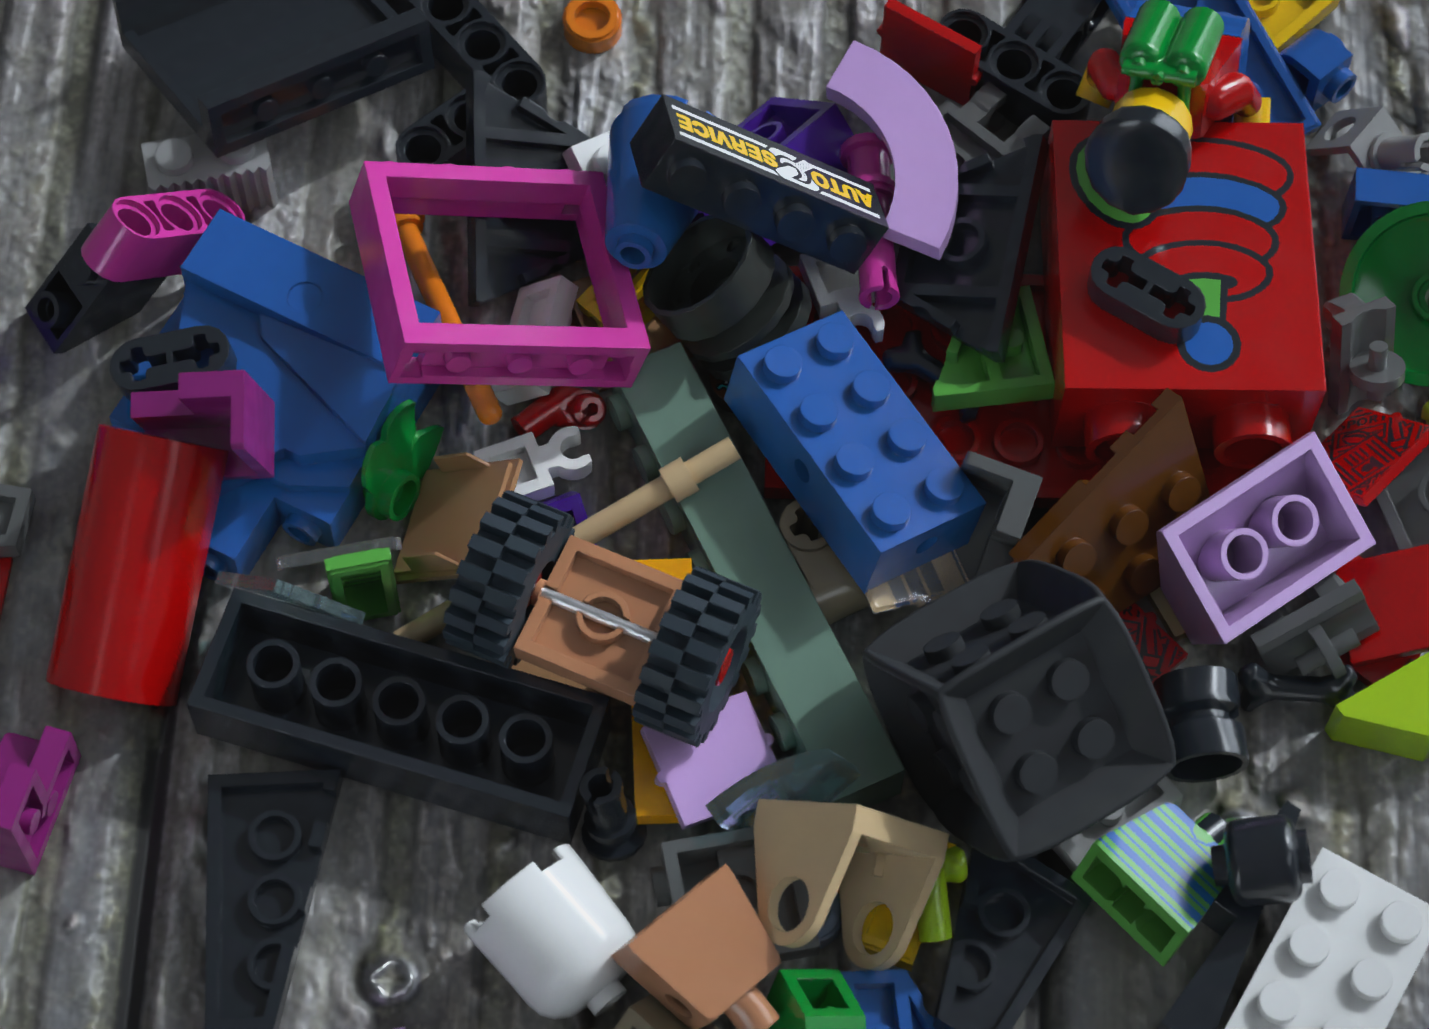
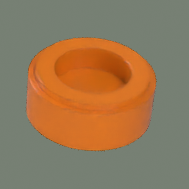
M571 0L563 12V32L566 41L574 49L587 54L603 53L614 47L622 34V14L617 3L614 0Z

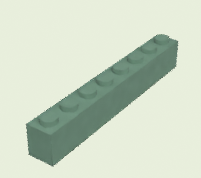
M681 342L647 355L632 387H612V395L606 397V404L616 428L620 432L628 429L636 444V447L632 448V454L636 467L645 483H649L661 476L658 469L679 457L685 462L726 437H729L732 441ZM742 458L698 483L697 486L700 490L677 503L675 498L659 506L663 520L672 535L681 533L690 549L689 552L685 553V558H692V569L696 566L702 567L756 589L762 594L760 602L762 605L761 611L755 622L757 623L755 635L750 640L748 646L750 650L746 661L741 665V670L752 694L755 697L764 694L773 712L772 715L768 716V721L778 746L783 752L792 749L802 770L797 772V779L806 801L858 804L869 808L901 794L905 769Z

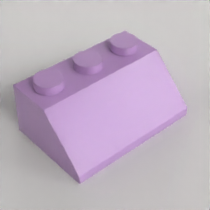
M1308 432L1156 532L1161 590L1191 644L1228 643L1376 544L1315 432Z

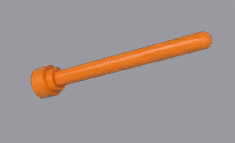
M395 214L404 258L426 305L440 311L442 323L462 324L421 236L425 215ZM463 385L480 422L485 425L498 423L502 417V408L492 386Z

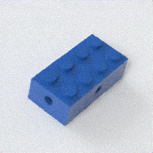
M843 310L737 356L724 396L725 402L864 594L968 544L984 510L986 501L965 473L960 470L959 465Z

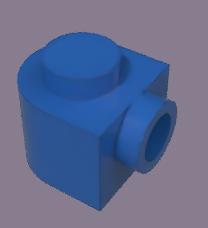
M1310 29L1279 53L1314 112L1328 101L1334 104L1342 100L1356 83L1357 75L1349 70L1353 54L1332 33H1326L1320 29Z

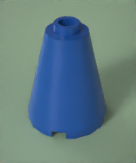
M657 94L635 98L625 104L622 112L613 121L609 133L605 245L608 252L616 260L632 269H649L660 265L699 212V210L641 186L630 141L661 97V95ZM666 95L682 103L688 104L689 100L680 98L678 96Z

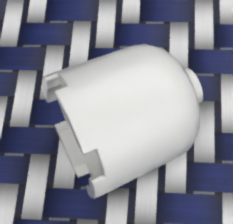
M563 844L553 849L552 855L558 862L543 872L534 862L527 865L482 904V907L490 915L484 923L477 922L475 919L467 922L464 926V932L527 1005L539 1015L551 1019L573 1017L589 1008L593 1015L597 1017L616 1003L627 991L620 982L627 972L615 962L611 955L634 937L635 933L628 920L569 844Z

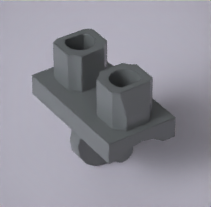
M1348 293L1329 300L1323 305L1322 323L1331 331L1330 345L1323 352L1325 377L1329 380L1328 406L1338 415L1347 412L1351 405L1359 400L1367 398L1372 401L1383 400L1386 396L1391 395V391L1400 387L1405 380V362L1399 355L1394 353L1396 305L1386 296L1365 303L1355 293Z
M1333 572L1305 591L1310 603L1290 614L1283 605L1254 625L1255 633L1250 635L1268 672L1282 675H1298L1302 673L1305 676L1317 668L1326 665L1334 679L1337 680L1347 674L1346 668L1339 656L1360 646L1361 640L1380 630L1367 605L1363 591L1355 579L1345 583Z

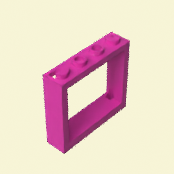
M364 161L350 197L349 206L388 383L631 388L651 347L630 270L616 260L608 252L605 245L607 186L603 172L515 168L511 166L488 167ZM395 214L576 221L603 327L419 323ZM413 353H419L417 357H412Z

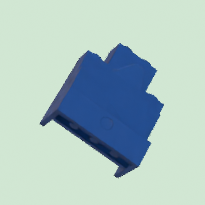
M219 209L180 267L185 283L184 297L160 333L205 325L218 328L226 335L237 358L236 370H245L275 402L274 478L223 480L203 574L204 577L214 581H220L223 576L242 586L280 525H282L288 535L300 543L314 546L318 542L328 548L333 547L331 549L337 550L335 546H340L365 505L361 469L369 445L380 440L382 426L387 416L405 400L411 399L416 402V424L440 384L388 383L365 276ZM414 300L419 323H442L440 311ZM211 348L201 351V360L196 362L198 368L209 366V357L214 354ZM413 353L412 357H417L419 353ZM149 361L139 363V371L133 375L136 381L146 379V370L152 367ZM123 395L109 416L111 425L144 433V429L131 419V401Z

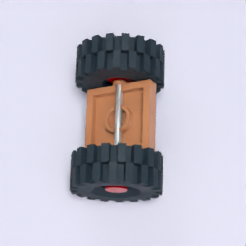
M504 491L502 497L498 496L493 501L491 512L486 511L480 520V529L477 534L473 533L467 545L469 551L464 561H460L456 574L459 576L456 584L450 589L447 600L451 601V604L446 609L443 622L446 623L443 629V638H446L445 642L507 669L512 668V665L516 666L521 660H524L634 706L632 716H634L633 720L692 746L699 747L700 743H704L707 739L709 731H712L717 724L721 709L724 710L729 700L730 691L738 681L741 665L746 661L750 650L748 646L757 628V623L755 622L761 611L762 605L760 602L762 594L760 591L697 566L692 569L691 574L688 573L681 580L575 537V529L572 528L575 521L571 514L514 491Z

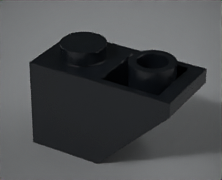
M98 223L86 224L25 306L27 313L54 354H63L139 313L167 278L165 276L127 282H113L95 273L84 261L81 255V247Z

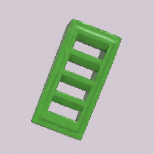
M390 547L376 548L324 559L337 618L355 623L397 615L401 612Z

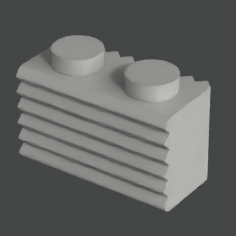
M197 134L141 143L150 194L214 189L230 197L241 210L244 209L249 213L254 207L262 211L266 205L275 208L279 203L266 138L219 158L213 154Z

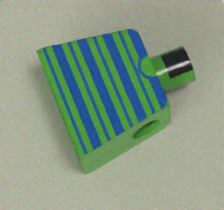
M1166 802L1099 837L1092 844L1070 878L1164 967L1172 959L1224 888V886L1216 887L1211 846L1224 844L1223 836L1227 823L1223 818L1214 813H1205L1194 822L1176 804Z

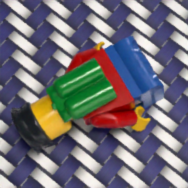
M1137 0L1130 16L1124 20L1120 55L1112 48H1101L1092 53L1075 95L1108 109L1112 101L1115 102L1113 111L1103 117L1100 124L1088 137L1085 147V170L1091 186L1108 205L1130 215L1153 213L1170 205L1182 192L1191 167L1192 145L1190 139L1202 138L1213 122L1270 123L1271 98L1261 97L1252 80L1246 76L1250 34L1249 18L1232 15L1227 12H1216L1208 7L1193 8L1176 5L1167 0Z

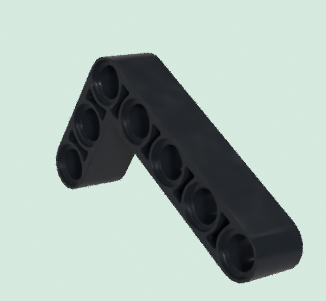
M385 0L398 15L417 7L428 18L433 56L464 88V90L407 127L398 136L395 144L397 162L417 163L421 160L435 161L431 164L466 165V132L464 131L466 130L465 77L473 70L483 71L490 75L492 78L489 83L512 97L528 96L529 100L544 108L548 114L546 75L544 71L478 0ZM443 18H454L446 21L441 20ZM484 56L492 57L487 60L476 59L478 57Z

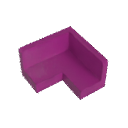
M245 370L178 373V390L131 392V419L144 429V433L228 450L223 480L274 478L275 402Z
M46 725L40 740L8 732L3 736L0 743V866L35 876L81 759L80 751L71 732Z

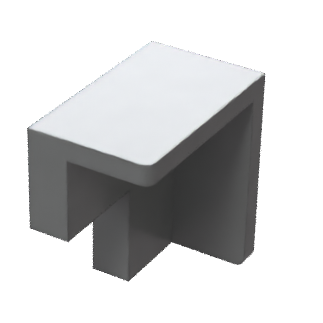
M971 451L967 452L960 470L965 473L986 501V505L968 544L948 553L962 584L993 569L1009 564L1011 557L1008 555V552L1021 540L1043 477ZM930 564L923 565L920 577L927 592L933 595L943 594ZM918 581V582H917V587H918L920 590H922V587H921V585H920V583H919V581Z

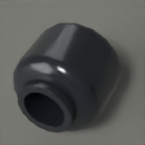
M1275 814L1231 820L1224 829V844L1211 846L1216 887L1229 885L1232 898L1241 907L1292 903L1301 897L1303 884L1313 883L1306 828L1296 829L1293 821L1286 815Z

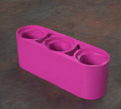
M196 189L120 197L114 200L81 247V255L86 264L95 273L113 282L181 275V265L219 209L245 220V215L230 197L214 189Z

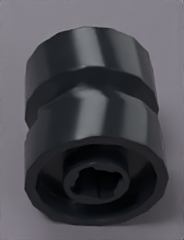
M1211 665L1191 666L1166 673L1153 682V687L1169 724L1175 747L1176 764L1166 775L1169 779L1187 783L1210 782L1239 774L1248 767L1250 760L1245 728L1241 722L1234 720L1239 716L1241 701L1237 676L1233 670Z

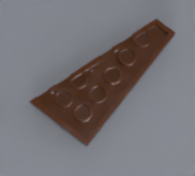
M1166 388L1151 404L1156 412L1134 435L1126 430L1109 447L1114 456L1090 481L1078 479L1008 552V555L1013 559L1011 563L1030 559L1040 560L1073 572L1096 585L1117 613L1122 612L1161 587L1156 532L1210 497L1182 397Z

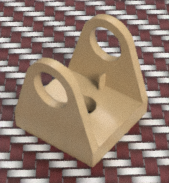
M758 799L753 825L758 917L772 943L788 948H798L809 943L822 928L839 889L842 938L844 949L849 959L858 967L872 971L886 970L897 963L909 945L943 866L949 833L858 804ZM801 879L808 889L809 905L802 922L795 929L786 932L778 919L779 901L787 886ZM885 904L892 914L893 930L887 945L880 952L870 955L862 943L863 923L873 908Z

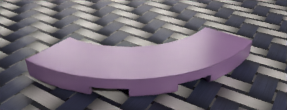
M853 40L826 86L827 99L840 104L863 120L873 130L879 140H883L889 151L894 167L895 189L893 201L886 217L889 229L883 235V238L940 261L952 233L958 204V165L955 147L948 126L931 97L908 72L878 51Z

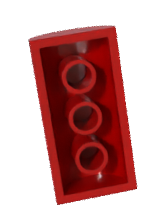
M98 424L49 659L46 682L72 691L113 700L154 706H175L177 704L227 463L228 450Z

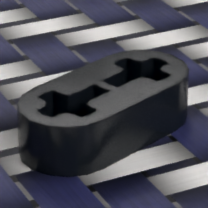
M1126 247L1107 248L1102 250L1093 260L1087 281V289L1093 303L1102 310L1151 337L1168 344H1181L1191 340L1198 333L1206 309V302L1201 289L1193 282L1137 251ZM1119 271L1129 276L1128 282H1121L1117 288L1107 284L1108 277H1115ZM1175 302L1186 307L1184 313L1177 314L1174 319L1168 318L1163 314L1165 308H1171Z
M209 325L194 326L130 340L115 351L110 362V372L114 382L121 393L130 401L131 392L178 390V373L236 370L237 367L235 352L226 335L218 328ZM211 348L214 354L209 357V366L198 368L196 362L201 360V351ZM149 361L152 367L146 370V379L136 381L133 375L138 373L139 363Z

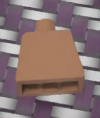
M727 864L722 865L707 875L611 955L622 969L690 1029H700L710 1024L723 1012L736 1029H768L780 1018L776 1010L756 987L757 983L781 963L780 955Z

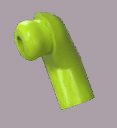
M958 846L950 847L946 850L945 861L917 924L920 942H938L953 938L947 883H960L968 877L965 851Z

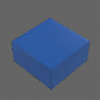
M1356 167L1342 206L1341 239L1358 241L1362 234L1384 215L1408 204L1429 201V174Z

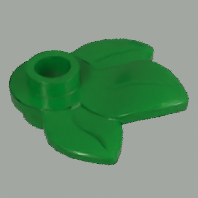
M411 399L401 402L390 412L382 426L380 440L369 445L362 462L361 482L365 498V509L369 516L380 521L388 518L393 521H400L412 510L420 493V479L423 478L433 460L444 427L437 424L416 431V402Z

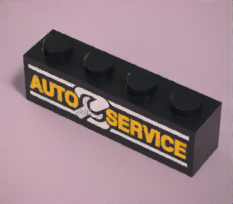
M664 94L661 95L630 141L631 151L643 188L854 275L889 229L872 183Z

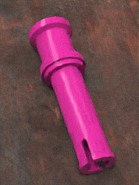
M865 132L847 138L841 145V163L847 169V173L873 184L886 218L893 201L895 181L891 178L890 165L892 160L883 140H879L875 133ZM882 237L858 269L859 301L861 305L868 309L872 305V292H874L875 310L888 309L899 302L900 299L894 242Z

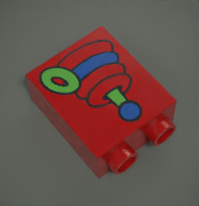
M1052 120L1048 139L1049 152L1040 190L1046 348L1055 379L1053 399H1049L1051 447H1085L1086 457L1090 461L1104 466L1114 456L1109 447L1126 430L1134 435L1156 412L1151 404L1166 388L1182 397L1196 448L1214 449L1215 459L1229 467L1253 469L1308 432H1311L1327 389L1304 123L1213 122L1202 138L1190 139L1192 145L1191 167L1183 190L1170 205L1153 213L1130 215L1108 205L1092 188L1085 170V147L1088 137L1101 121ZM1126 247L1137 251L1193 282L1201 289L1206 302V309L1198 333L1191 340L1181 344H1168L1151 337L1102 310L1093 303L1087 289L1089 272L1094 258L1107 248ZM1119 271L1115 277H1108L1107 284L1117 288L1121 282H1128L1129 276ZM1175 302L1171 308H1165L1163 314L1168 318L1174 319L1177 314L1184 313L1186 307Z

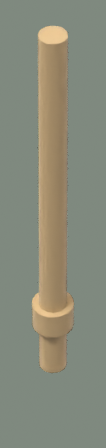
M729 437L724 438L685 462L679 457L658 469L661 474L658 478L572 527L575 529L574 536L596 544L669 500L675 498L677 503L698 492L700 490L697 486L698 483L740 460L741 457ZM451 601L443 602L395 630L393 634L423 643L428 642L443 633V629L446 626V623L443 622L444 613L450 606Z

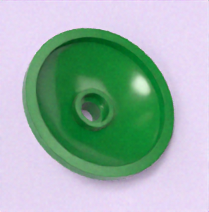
M1421 201L1397 208L1384 215L1362 234L1352 248L1343 268L1339 297L1348 293H1355L1365 303L1384 296L1396 305L1394 353L1399 355L1405 362V380L1403 383L1419 387H1429V201Z

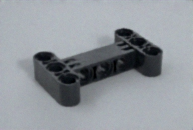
M1027 0L1005 28L970 9H957L948 12L942 17L940 24L982 46L978 70L982 72L983 77L976 85L975 93L990 81L1007 94L1006 103L997 109L999 113L1005 116V119L1018 127L1032 115H1035L1049 127H1051L1052 120L1087 121L1091 101L1075 95L1083 75L1067 64L1109 13L1110 8L1105 0ZM1004 76H1015L1020 79H1009ZM1054 105H1063L1070 109H1059L1054 107Z

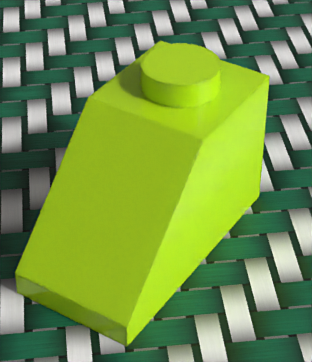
M1429 652L1337 704L1324 728L1330 739L1421 762L1428 759Z

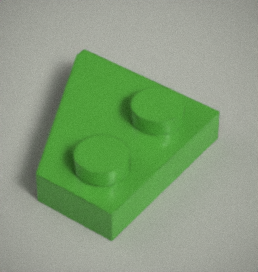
M1030 285L1020 286L1005 363L994 362L957 339L951 338L941 375L933 387L931 401L933 412L1053 399L1055 379Z

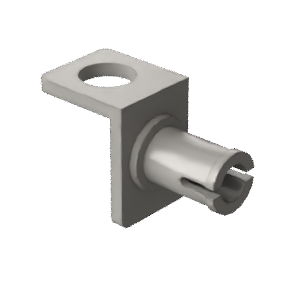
M1384 106L1336 112L1306 146V151L1311 157L1348 153L1357 167L1419 174L1421 172H1429V144H1423L1429 142V132L1404 136ZM1350 124H1354L1353 127L1347 133H1345L1341 137L1331 140V138L1339 130Z

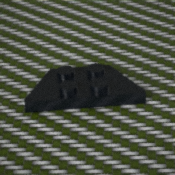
M473 70L465 77L466 166L569 169L562 154L571 146L590 139V136L569 123L552 119L544 108L528 98L522 97L518 101L490 84L489 82L492 77L483 71ZM467 216L468 306L478 307L583 261L585 255L576 221Z
M1032 134L1023 138L1026 147L991 160L989 154L985 153L965 161L958 168V204L955 223L940 261L900 245L896 261L897 284L900 291V299L896 304L994 362L1005 363L1049 152V144L1043 134Z

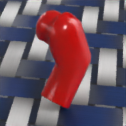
M555 386L550 389L549 395L539 397L512 417L511 423L519 436L532 431L535 439L552 426H577L579 430H591L605 419L607 405L600 395L591 390L569 386Z

